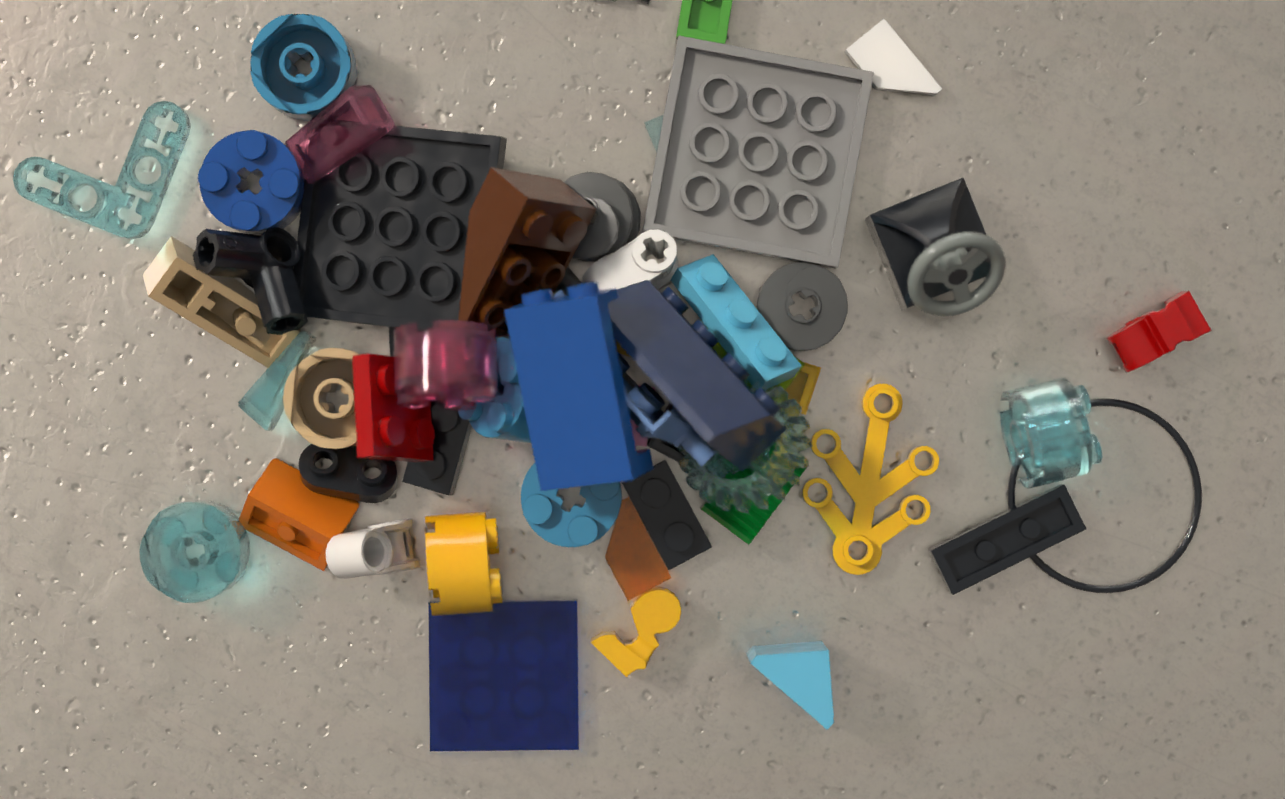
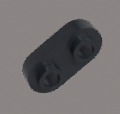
M310 444L303 450L299 458L301 480L309 490L315 493L366 503H379L388 499L397 487L398 475L395 462L392 460L357 458V446L328 449ZM322 458H327L333 462L327 469H319L315 466V463ZM371 467L378 468L381 471L380 476L374 479L367 478L363 473Z

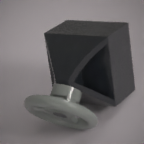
M964 177L870 214L865 219L901 310L916 305L920 310L936 316L962 314L984 303L996 291L1003 279L1006 268L1004 252L994 239L986 235ZM986 277L982 284L970 293L968 284ZM951 290L954 296V300L951 301L932 299Z

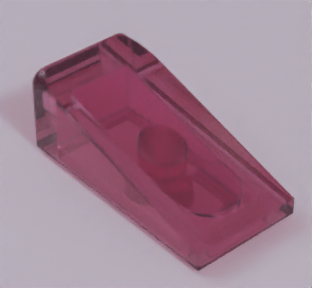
M351 86L335 99L331 105L322 110L290 137L285 144L296 156L308 184H313L379 140L395 127V123L372 86Z

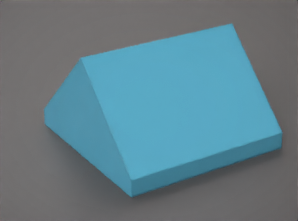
M822 641L752 646L746 655L750 664L828 730L834 723L830 658L829 650Z

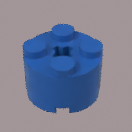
M246 130L224 137L210 149L202 163V167L199 169L198 182L203 201L217 220L240 232L261 235L270 228L278 227L284 229L300 214L306 171L299 157L280 140L263 132ZM252 173L258 177L264 175L259 180L262 190L257 194L250 190L245 191L249 185L246 178Z

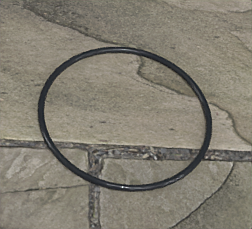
M1092 399L1071 404L1054 412L1036 426L1024 440L1015 457L1009 475L1008 509L1016 507V479L1025 453L1035 438L1055 420L1076 410L1088 407L1114 406L1138 412L1158 423L1174 438L1183 451L1189 464L1194 484L1192 519L1188 531L1175 553L1162 566L1145 577L1133 582L1112 586H1097L1072 580L1053 570L1037 554L1030 557L1049 576L1072 588L1094 593L1123 592L1138 588L1158 578L1169 570L1185 552L1194 536L1200 518L1202 505L1201 480L1197 464L1188 445L1171 424L1161 416L1145 407L1124 400Z

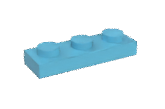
M714 254L677 268L670 281L706 327L719 340L720 345L727 354L730 353L750 374L747 379L756 390L759 387L766 390L796 375L802 365Z

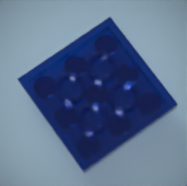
M503 600V603L493 604V612L432 616L430 603H440V601L428 602L430 751L579 750L578 600Z

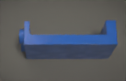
M588 282L567 287L568 295L553 297L552 289L538 290L522 294V304L504 310L541 491L630 481L654 469L650 449L636 450L608 308L610 301L618 299L617 288L599 290L598 282Z

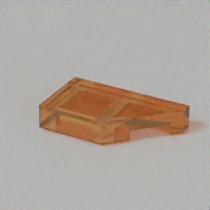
M630 497L623 499L605 559L627 601L672 577Z

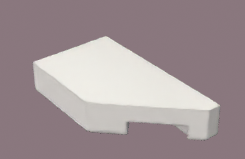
M885 19L881 20L845 50L847 56L858 69L874 72L872 86L875 90L921 93L935 96L942 90L940 85Z

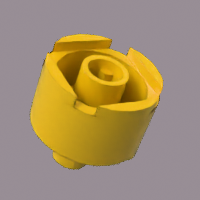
M486 512L425 516V524L428 530L435 529V532L425 533L429 590H433V598H440V603H430L432 616L493 612V604L503 603L500 569H491L490 554H499L496 518L487 519Z

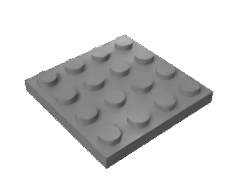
M678 36L642 233L648 230L659 229L667 232L674 239L792 261L810 262L819 266L837 269L840 262L874 72Z

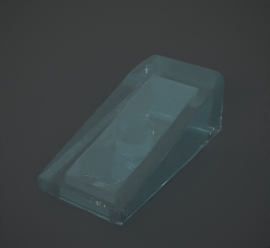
M301 331L238 402V407L266 431H273L284 410L283 393L289 374L309 355L317 337L310 332Z

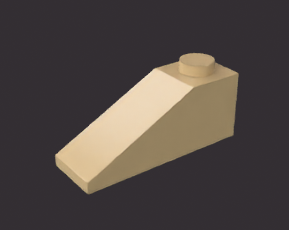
M171 236L143 274L148 297L273 371L297 339L301 330L289 331L282 335L267 334L266 327L263 326L255 294L235 278L206 275L204 271L196 270L193 258L195 250Z

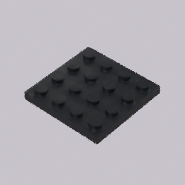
M313 117L297 236L301 257L299 262L294 265V272L306 316L309 318L482 338V332L463 331L458 327L469 211L491 167L503 169L507 139L493 135Z

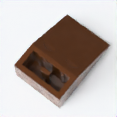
M491 167L469 211L458 327L463 331L509 335L504 310L522 304L521 295L525 293L552 289V294L554 295L558 285L564 278L565 271L579 243L586 235L587 228L597 209L560 179Z

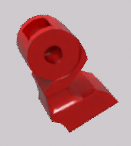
M1190 291L1178 293L1164 302L1165 308L1157 312L1152 310L1125 323L1126 326L1107 337L1109 344H1113L1121 358L1126 373L1175 350L1176 345L1183 341H1192L1212 331Z

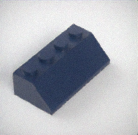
M647 279L617 289L618 299L608 303L614 339L712 448L739 470L743 471L787 430L775 417L781 408L761 387L754 393L743 382L750 374L730 353L723 359L712 348L719 340L699 319L693 325L690 324L682 315L689 307L669 286L661 292Z

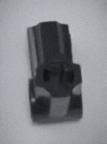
M278 227L267 229L261 235L205 229L196 237V248L193 253L196 270H202L206 275L241 278L248 286L253 288L267 334L282 335L289 331L299 330L308 322L293 268L300 260L301 251L298 242L289 232Z

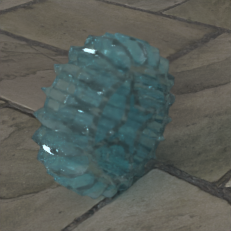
M747 378L743 381L753 393L761 387L759 379L753 386ZM775 386L773 389L772 387L762 389L781 408L775 417L787 430L746 468L754 472L751 476L736 480L722 479L729 472L734 475L740 470L719 452L700 467L697 461L681 445L677 447L681 453L685 454L678 461L681 470L689 474L686 478L687 484L692 489L699 490V497L707 503L716 501V506L724 511H730L735 505L739 512L749 513L754 502L760 509L768 510L769 495L773 494L777 499L785 500V491L782 489V486L787 481L791 485H800V479L793 472L796 467H809V460L800 452L813 447L812 440L807 435H804L811 427L809 421L804 416H799L802 412L801 405L795 399H789V393L781 386ZM776 443L774 452L769 459L770 448Z

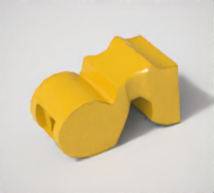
M651 588L642 592L632 603L631 613L638 631L637 636L632 641H623L615 631L601 632L591 638L590 643L625 677L635 670L646 668L651 655L659 646V641L655 634L670 631L680 620L681 607L679 599L667 588Z

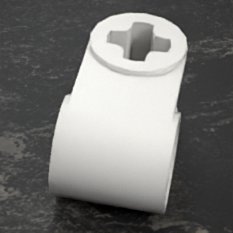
M659 229L648 230L614 253L608 254L592 264L584 273L582 280L584 283L598 282L599 290L611 288L620 289L648 279L660 290L671 283L670 280L678 268L677 245L673 237L667 232ZM653 254L657 259L664 257V262L658 264L654 259L647 261V256Z
M412 518L369 525L367 529L342 533L332 537L326 548L328 568L333 575L342 579L383 575L419 568L420 561L413 556L409 528L413 526Z

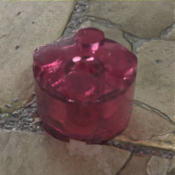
M433 321V328L427 329L425 332L417 333V323L406 324L394 330V393L397 395L398 406L418 408L428 406V401H445L446 409L461 411L475 409L476 402L495 400V394L498 392L496 329L488 332V325L476 322Z

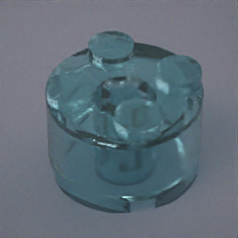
M1062 377L1002 393L1000 401H1009V410L1000 412L1002 435L1012 466L1022 464L1027 476L1019 478L1024 487L1030 489L1086 475L1090 472L1092 465L1101 463V446L1096 435L1090 433L1086 417L1091 412V402L1084 385L1073 386L1068 379Z
M208 500L177 503L160 511L148 526L140 544V563L147 580L158 591L183 603L202 602L226 592L245 574L250 555L249 538L246 529L240 523L237 515L225 505ZM193 539L196 544H203L205 548V554L199 556V561L197 557L188 558L186 554V548L193 545Z

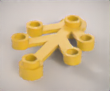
M889 384L873 385L865 391L862 397V410L869 418L860 475L842 451L840 437L835 431L830 429L818 430L813 434L810 441L812 452L826 461L854 501L852 523L848 521L832 500V487L826 480L822 478L809 479L802 488V497L808 505L817 509L836 536L832 546V553L836 564L845 572L854 575L865 574L873 570L881 559L882 544L909 525L924 523L931 513L930 504L924 497L915 494L909 495L901 501L898 511L872 527L875 506L919 475L928 476L934 473L939 466V456L933 448L918 446L909 453L906 461L880 478L889 423L899 416L903 406L901 394L895 387ZM879 394H886L892 400V407L886 413H880L874 407V400ZM823 434L832 436L835 441L834 449L830 453L824 454L817 449V439ZM921 451L928 452L932 457V464L926 470H919L914 462L915 456ZM815 483L822 484L826 489V497L820 502H813L808 497V489ZM913 500L920 501L924 507L922 516L917 519L909 518L906 513L908 503ZM854 541H863L867 547V552L861 559H853L849 555V546Z

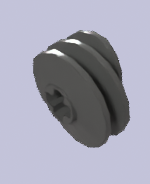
M595 172L577 174L564 182L597 209L594 223L590 222L586 235L579 243L572 258L584 262H596L637 238L640 231L641 211L635 195L623 182L603 173Z
M810 262L790 263L774 271L765 281L758 296L757 310L788 349L794 351L814 350L829 343L842 329L848 313L847 294L840 279L826 268ZM798 293L802 299L809 297L813 299L815 307L809 310L813 315L810 319L806 320L802 314L793 316L790 313L789 306L795 303L791 298L794 294Z

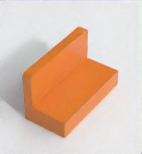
M274 458L248 494L237 525L325 571L328 566L326 561L328 542L332 537L344 533L359 508V502L319 494L309 490L303 484L298 469Z

